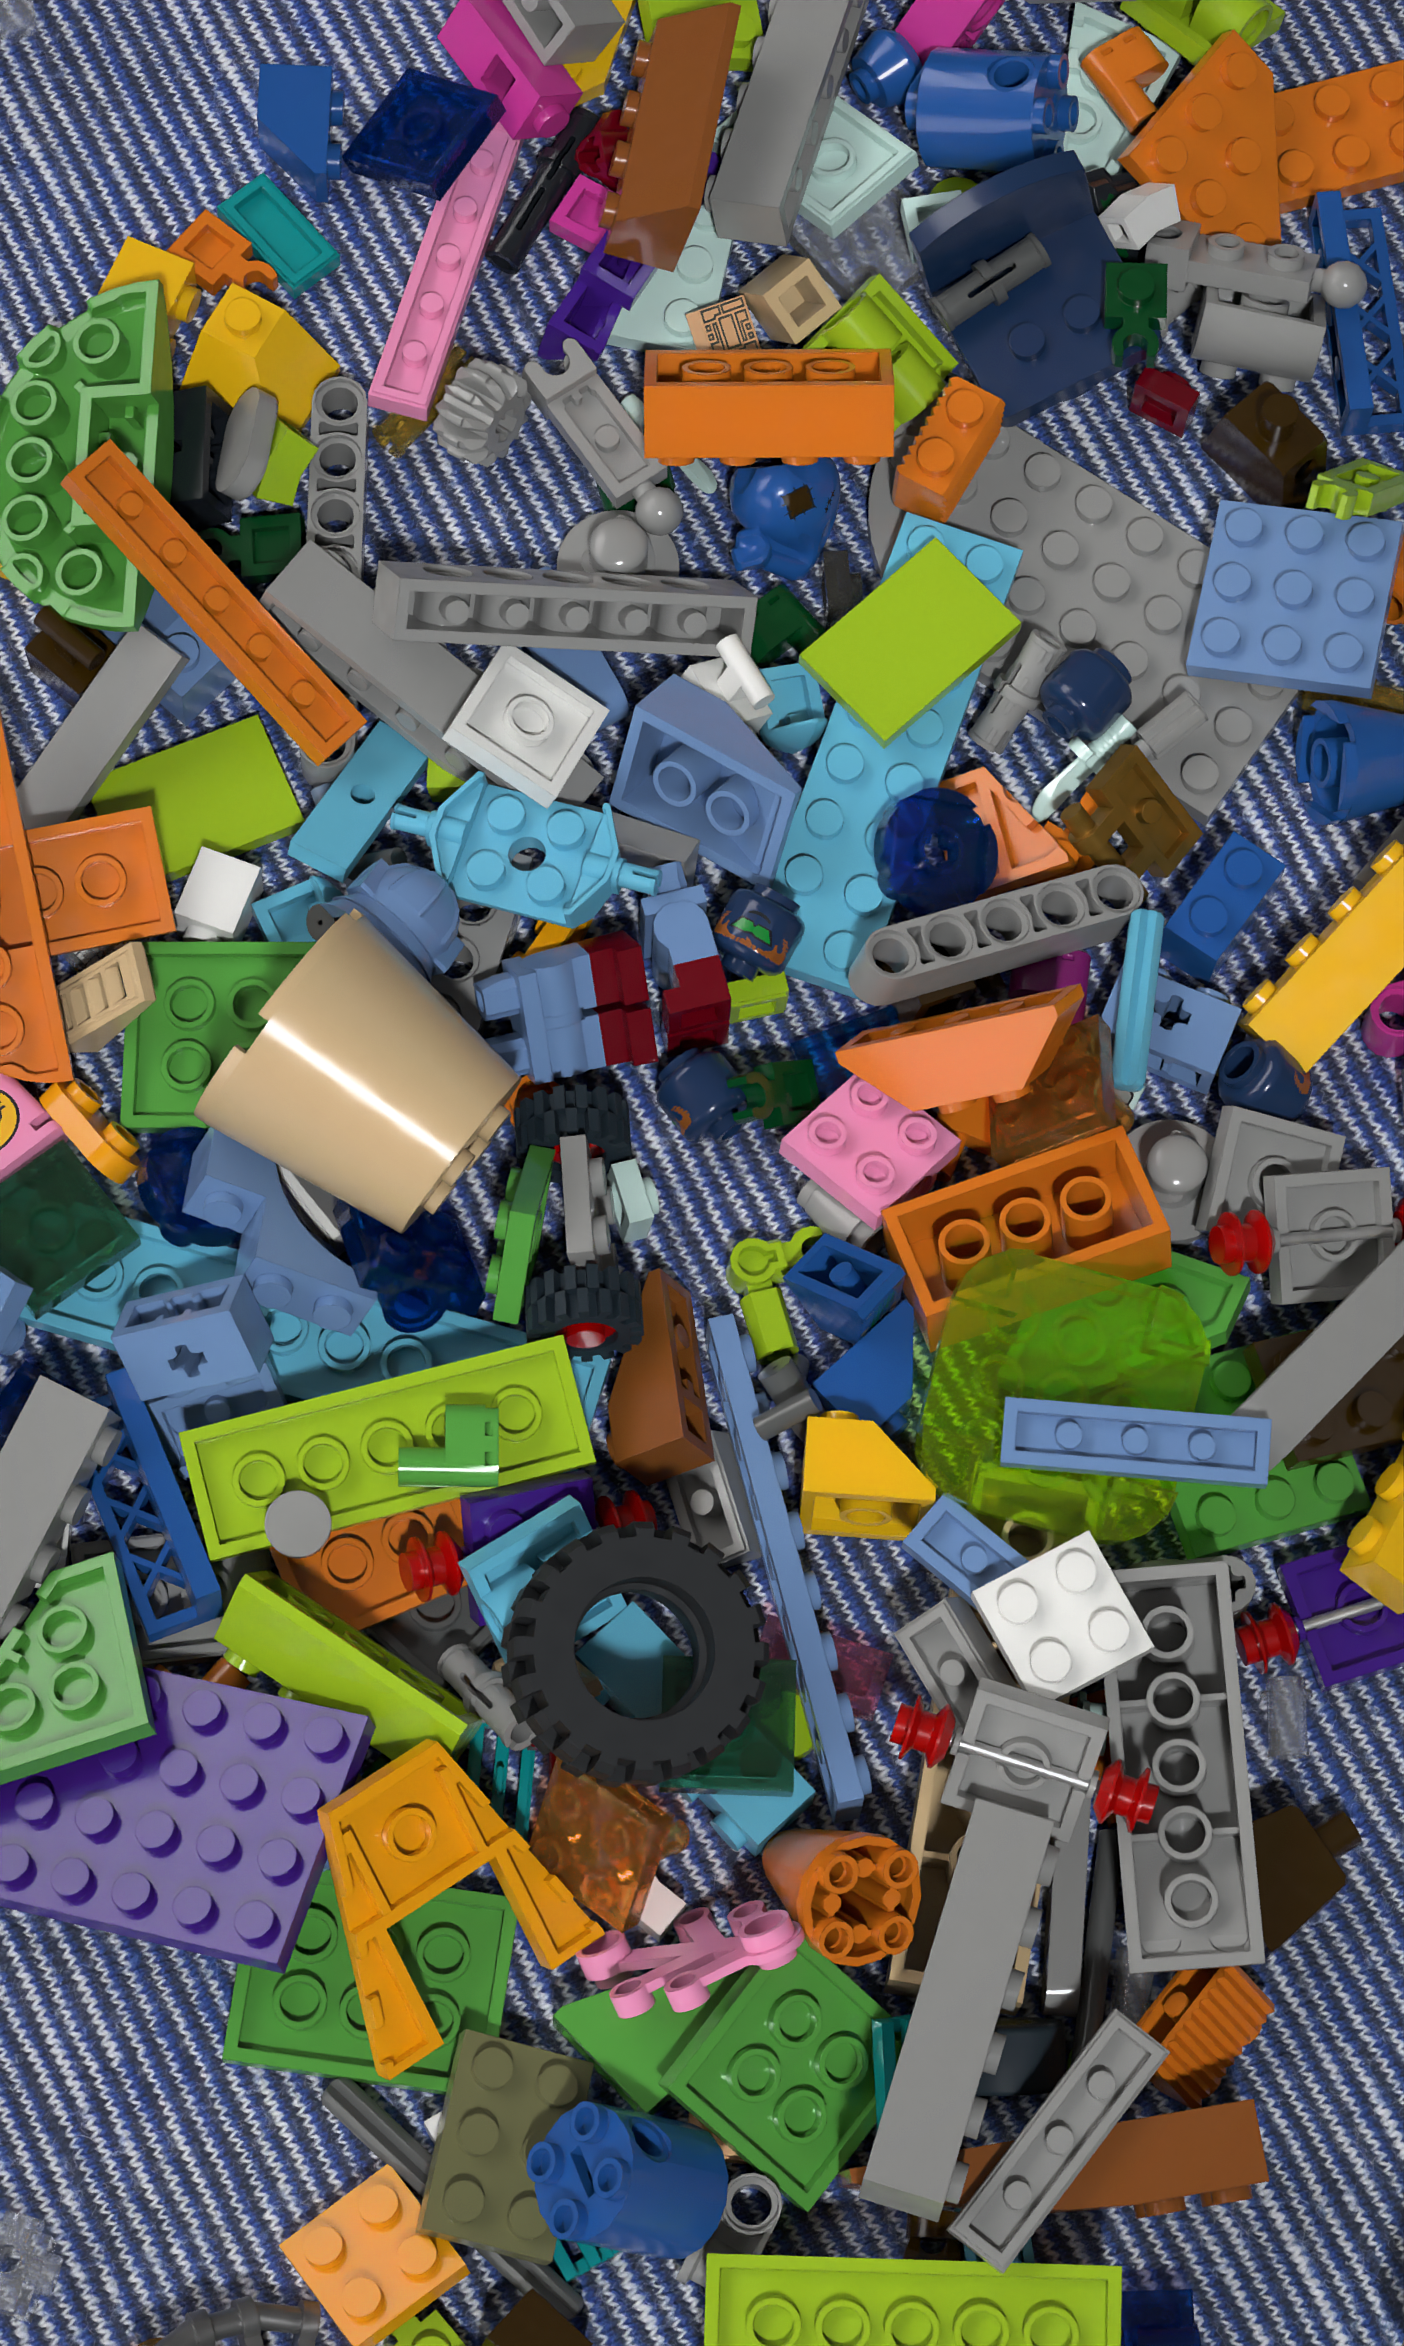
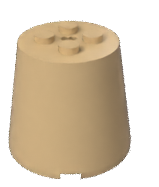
M353 908L349 915L347 913L342 915L324 933L258 1013L268 1021L267 1025L247 1051L238 1044L232 1048L209 1082L194 1110V1116L206 1125L402 1234L424 1209L434 1215L457 1185L456 1182L465 1170L469 1172L491 1144L493 1136L511 1114L504 1106L522 1078L367 917Z

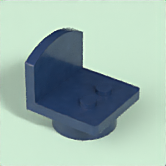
M1074 150L1031 160L979 183L936 210L909 233L923 285L930 298L937 297L972 273L971 265L980 259H984L987 262L1024 239L1025 235L1030 232L1038 238L1051 260L1052 265L1046 269L1043 268L1008 292L1009 298L1000 306H996L994 303L990 304L950 332L978 387L1001 398L1005 402V411L1003 412L1004 416L1001 423L1003 427H1013L1060 402L1079 397L1090 391L1101 381L1146 359V352L1141 347L1130 346L1124 350L1122 367H1114L1112 363V339L1119 329H1104L1106 262H1123L1094 212L1086 172ZM1006 268L970 292L968 297H974L1010 273L1012 268ZM1153 330L1158 337L1159 352L1163 345L1160 330Z

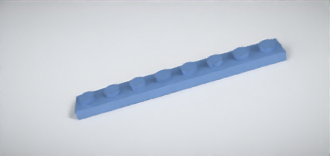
M733 1314L709 1318L705 1347L833 1824L859 1819L865 1798L864 1795L872 1793L869 1769L864 1755L853 1756L847 1733L855 1731L853 1711L847 1693L836 1694L830 1671L838 1670L837 1653L831 1633L829 1631L820 1633L814 1610L821 1609L820 1590L813 1570L803 1572L798 1550L805 1549V1538L798 1512L796 1510L787 1512L782 1490L789 1488V1481L781 1451L771 1453L768 1440L764 1441L754 1427L753 1418L769 1410L770 1406L765 1392L755 1394L749 1373L756 1372L757 1370L752 1340L749 1334L739 1335Z

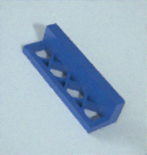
M1340 190L1316 192L1308 219L1312 252L1313 254L1320 255L1319 268L1327 269L1337 261H1350L1358 264L1365 272L1367 282L1375 287L1379 293V300L1369 312L1358 306V303L1348 309H1338L1325 301V337L1341 436L1404 432V349L1381 207L1343 210ZM1368 227L1371 246L1359 259L1350 252L1346 229ZM1372 258L1374 261L1375 270L1371 268L1369 265H1367L1372 260ZM1380 312H1382L1383 323L1376 319ZM1366 329L1387 343L1388 353L1377 366L1366 359L1363 332ZM1389 366L1392 378L1384 373ZM1374 383L1395 397L1397 413L1372 415L1374 403L1371 386Z
M122 1368L105 1374L108 1394L92 1400L110 1409L122 1418L119 1423L122 1437L111 1461L105 1467L102 1466L99 1474L95 1469L87 1488L92 1491L91 1498L111 1548L121 1562L125 1583L149 1643L224 1616L220 1586L145 1402L140 1400L126 1369ZM126 1445L132 1460L121 1456ZM114 1468L141 1479L143 1487L133 1507L111 1499L105 1493L104 1488ZM148 1500L155 1516L143 1511ZM115 1515L126 1519L121 1530ZM137 1523L161 1532L166 1542L155 1563L129 1553L126 1544ZM171 1556L177 1571L166 1567ZM137 1570L149 1575L144 1586L141 1583ZM159 1580H163L185 1589L192 1606L156 1619L149 1600Z

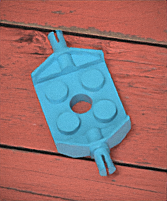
M481 771L473 775L439 806L438 811L427 812L397 803L394 807L395 813L392 812L390 819L391 830H399L425 837L427 846L432 849L435 872L447 882L454 891L456 899L571 929L594 918L612 893L619 895L621 887L656 897L659 892L658 887L661 886L662 870L628 863L627 859L621 858L610 804H603V813L558 801H553L550 807L546 809L522 792L488 784L485 772ZM537 848L545 853L546 856L543 863L534 870L521 871L511 865L514 856L521 850Z

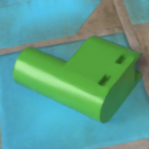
M446 1404L445 1447H399V1487H498L499 1408H485V1404Z

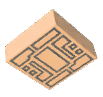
M744 295L685 314L697 350L761 349Z

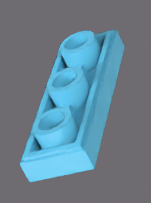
M379 720L353 758L348 762L291 839L288 855L343 883L391 818L392 812H395V805L397 803L401 804L428 767V757L389 725Z

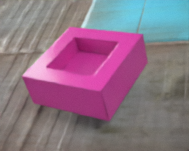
M579 174L550 218L549 231L592 253L608 230L598 227V221L606 192L611 190Z

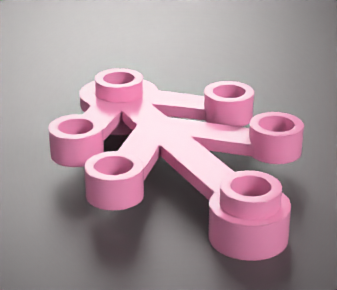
M754 1900L737 1906L727 1915V1920L735 1937L725 1938L718 1930L710 1909L699 1907L683 1913L673 1922V1927L680 1941L679 1944L631 1949L625 1933L621 1930H612L605 1932L604 1936L583 1950L581 1949L576 1952L575 1955L588 1981H594L598 1989L612 1988L609 1996L618 2017L628 2019L641 2015L652 2008L656 2002L652 1992L663 1986L672 2010L678 2013L687 2012L701 2006L710 1998L711 1994L707 1985L748 1965H759V1968L762 1970H772L784 1966L796 1957V1949L804 1941L805 1933L801 1924L792 1921L787 1911H767L763 1901ZM655 1968L639 1977L631 1978L635 1970Z

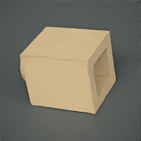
M783 254L738 290L740 295H744L747 306L771 340L795 345L842 308L811 260L805 257Z

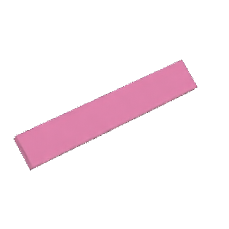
M469 107L368 393L369 407L427 422L525 140H513L492 112Z

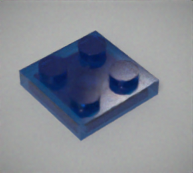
M407 68L343 154L342 158L351 173L441 201L502 118L506 109L496 94Z

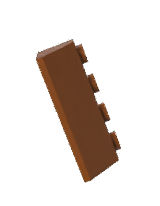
M729 2L658 19L649 42L639 39L630 70L631 76L640 78L637 91L628 90L619 125L629 128L626 142L617 141L609 169V176L619 178L616 193L606 192L598 221V227L608 229L603 253L674 272L701 208L741 5Z

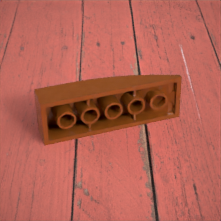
M1254 2099L1117 2122L1049 2213L1116 2209L1134 2206L1135 2217L1139 2219L1185 2211L1184 2196L1195 2194L1200 2195L1202 2207L1253 2199L1251 2185L1269 2181ZM1013 2141L959 2150L957 2160L970 2164L958 2205L945 2201L943 2207L962 2209ZM867 2166L852 2168L838 2173L839 2187L860 2191Z

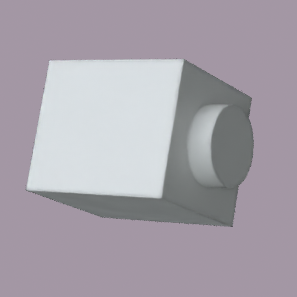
M202 846L174 911L177 935L182 936L184 942H242L253 916L251 904L259 901L263 892L261 867Z

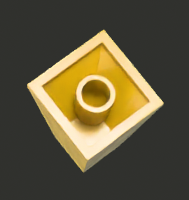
M232 283L199 334L179 390L207 385L234 408L237 401L248 389L257 387L276 398L278 404L277 416L302 432L311 418L312 398L315 389L321 382L337 377L340 372V365L286 310Z
M838 1410L824 1412L820 1417L808 1416L798 1512L804 1534L903 1541L935 1504L936 1487L874 1421L859 1420V1416L854 1413Z

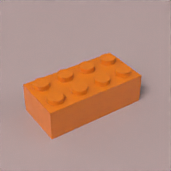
M891 349L645 350L644 458H657L658 463L666 466H686L692 464L695 458H719L722 464L730 466L750 465L755 463L757 458H781V461L785 464L805 466L817 463L818 457H843L844 462L852 465H872L878 463L880 457H894V375Z
M1123 1125L881 1210L885 1248L890 1260L899 1264L906 1273L903 1290L909 1304L914 1308V1316L930 1353L1172 1267L1171 1229Z

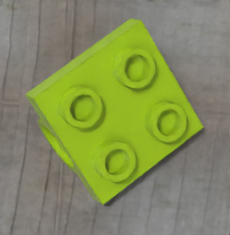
M1270 0L1122 1L1120 9L1140 23L1145 30L1156 35L1194 66H1196L1223 33L1235 29L1252 48L1279 31L1286 14L1284 10Z
M880 273L869 277L844 303L842 308L801 348L891 349L894 375V432L901 424L910 421L920 414L939 396L946 386L945 377L959 364Z

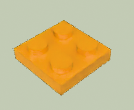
M388 2164L279 2244L283 2254L351 2346H375L470 2274L467 2265L449 2241L416 2232L421 2204L393 2167Z

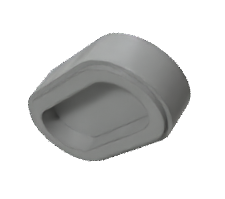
M257 387L248 389L237 401L230 414L216 475L215 485L217 491L236 501L248 498L255 491L264 476L277 418L278 404L276 398Z

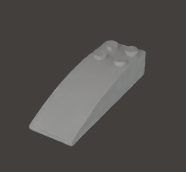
M1228 1560L1112 1570L1155 1646L1152 1652L1104 1677L1107 1717L1110 1718L1108 1731L1111 1763L1118 1758L1122 1759L1124 1774L1134 1778H1138L1147 1767L1151 1768L1149 1782L1160 1786L1157 1801L1148 1825L1136 1821L1132 1833H1128L1125 1817L1116 1815L1130 1975L1265 1964Z

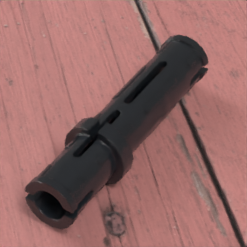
M580 107L573 108L568 124L560 131L553 145L543 148L538 156L536 163L539 168L520 199L516 202L494 242L485 252L486 259L500 271L511 275L518 274L521 264L541 231L545 228L567 188L573 185L579 174L583 175V172L579 169L578 162L575 160V151L581 141L591 133L600 118L594 113Z

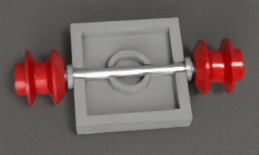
M1390 1167L1263 1176L1265 1216L1259 1210H1250L1245 1215L1241 1224L1239 1218L1233 1212L1222 1213L1216 1226H1213L1210 1231L1209 1251L1212 1260L1219 1264L1223 1272L1228 1276H1237L1241 1272L1244 1262L1255 1274H1262L1269 1267L1271 1304L1285 1305L1343 1300L1404 1239V1198L1398 1202L1393 1213Z
M984 1677L980 1678L964 1728L958 1726L956 1734H953L956 1718L951 1704L947 1703L935 1714L924 1710L922 1695L918 1694L914 1707L904 1703L900 1705L889 1742L901 1745L898 1759H902L911 1749L924 1752L927 1768L931 1769L945 1758L948 1746L951 1747L949 1754L955 1755L940 1803L972 1813L975 1800L978 1798L1054 1821L1050 1838L1067 1844L1070 1842L1085 1797L1092 1799L1094 1793L1093 1810L1098 1823L1102 1824L1113 1813L1125 1817L1128 1833H1132L1136 1821L1149 1824L1160 1789L1159 1785L1149 1782L1151 1768L1147 1767L1138 1778H1134L1124 1774L1122 1759L1118 1758L1104 1768L1100 1781L1098 1780L1100 1771L1094 1770L1108 1732L1109 1717Z

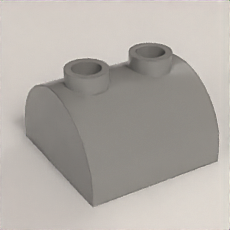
M1203 286L1190 358L1201 360L1200 372L1210 377L1226 380L1234 379L1237 368L1259 372L1258 383L1260 385L1268 381L1273 383L1281 392H1292L1296 380L1310 383L1313 377L1326 331L1325 299L1321 295L1311 293L1307 304Z

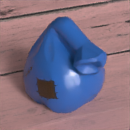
M818 457L817 463L805 466L788 465L783 463L781 458H768L736 468L730 482L729 498L731 512L744 527L743 530L737 533L736 546L731 549V556L736 571L762 569L790 581L803 579L811 572L830 535L839 509L841 494L840 476L836 463L830 457Z

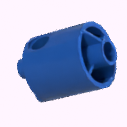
M937 47L931 51L924 66L910 85L905 101L906 125L910 131H916L919 152L925 165L932 169L1001 173L1031 160L1064 152L1065 132H1074L1079 118L1077 96L1067 95L1069 77L1068 56L1065 53Z
M582 2101L576 2107L560 2116L546 2135L545 2140L536 2143L530 2150L527 2158V2174L535 2182V2192L540 2214L549 2226L552 2235L561 2240L664 2260L684 2259L703 2248L718 2228L727 2203L728 2172L723 2151L711 2133L687 2122L596 2102Z

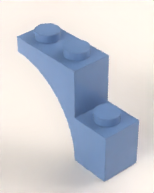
M210 1127L192 1156L182 1212L206 1220L213 1225L225 1227L242 1234L234 1276L245 1275L258 1304L315 1323L324 1329L352 1336L377 1300L379 1280L348 1266L324 1248L308 1232L292 1210L283 1192L276 1163Z

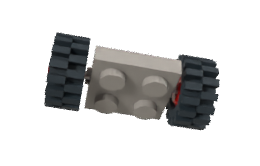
M575 1084L574 1091H565L564 1085L553 1087V1094L540 1090L533 1093L534 1100L525 1097L520 1101V1108H515L516 1158L520 1168L523 1169L530 1145L555 1149L550 1182L560 1183L561 1180L563 1181L566 1246L570 1262L569 1266H564V1273L559 1274L554 1269L544 1272V1279L535 1277L530 1281V1286L525 1287L527 1343L563 1334L570 1362L574 1356L581 1357L582 1362H592L595 1355H601L605 1360L615 1357L614 1350L623 1354L631 1351L632 1345H639L642 1341V1336H644L641 1283L639 1279L634 1280V1274L628 1271L619 1274L615 1243L611 1244L609 1225L615 1224V1208L612 1188L607 1186L606 1172L609 1173L611 1164L630 1160V1156H632L629 1105L626 1100L622 1101V1096L616 1092L607 1095V1088L597 1086L592 1092H589L586 1085Z

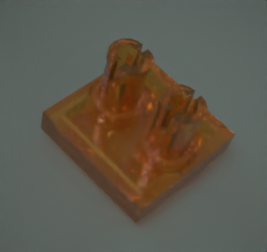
M1098 1014L1069 1026L1050 1067L1030 1083L1031 1091L1028 1094L1004 1103H995L993 1096H989L991 1156L1001 1167L1076 1142L1095 1133L1112 1129L1111 1127L1115 1128L1123 1125L1127 1132L1132 1127L1135 1117L1133 1110L1114 1092L1111 1030Z
M557 1757L532 1833L529 1850L550 1874L558 1877L577 1900L623 1933L639 1924L659 1861L686 1850L690 1841L689 1829L682 1819L674 1822L675 1814L664 1812L642 1796L634 1784H622L617 1788L598 1785L595 1777L587 1774L576 1777L561 1769L563 1761Z

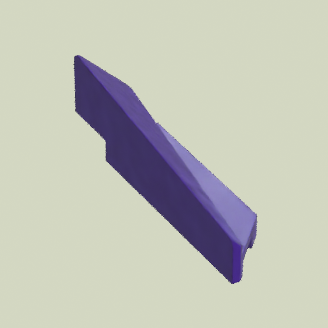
M716 152L711 154L705 188L710 175H717L720 168ZM704 188V193H703V198H702V203H701V205H702L703 202H704L705 188ZM607 230L582 266L576 283L547 323L537 356L542 359L564 360L566 354L563 351V342L567 338H573L579 343L591 361H598L605 349L622 307L628 311L631 310L659 268L603 253Z

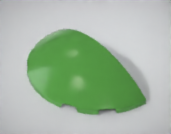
M159 279L132 283L91 297L86 301L88 305L86 312L76 316L60 328L54 327L51 324L47 325L18 353L16 359L19 369L7 384L2 395H0V563L3 566L0 570L33 603H38L42 606L50 604L64 620L92 629L114 632H138L147 613L154 587L67 493L60 483L68 473L111 439L170 504L174 455V396L168 318L163 284Z

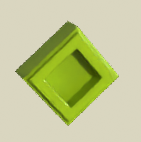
M784 971L776 976H756L753 982L742 979L727 983L731 995L730 1024L780 1014L786 1010L789 988Z

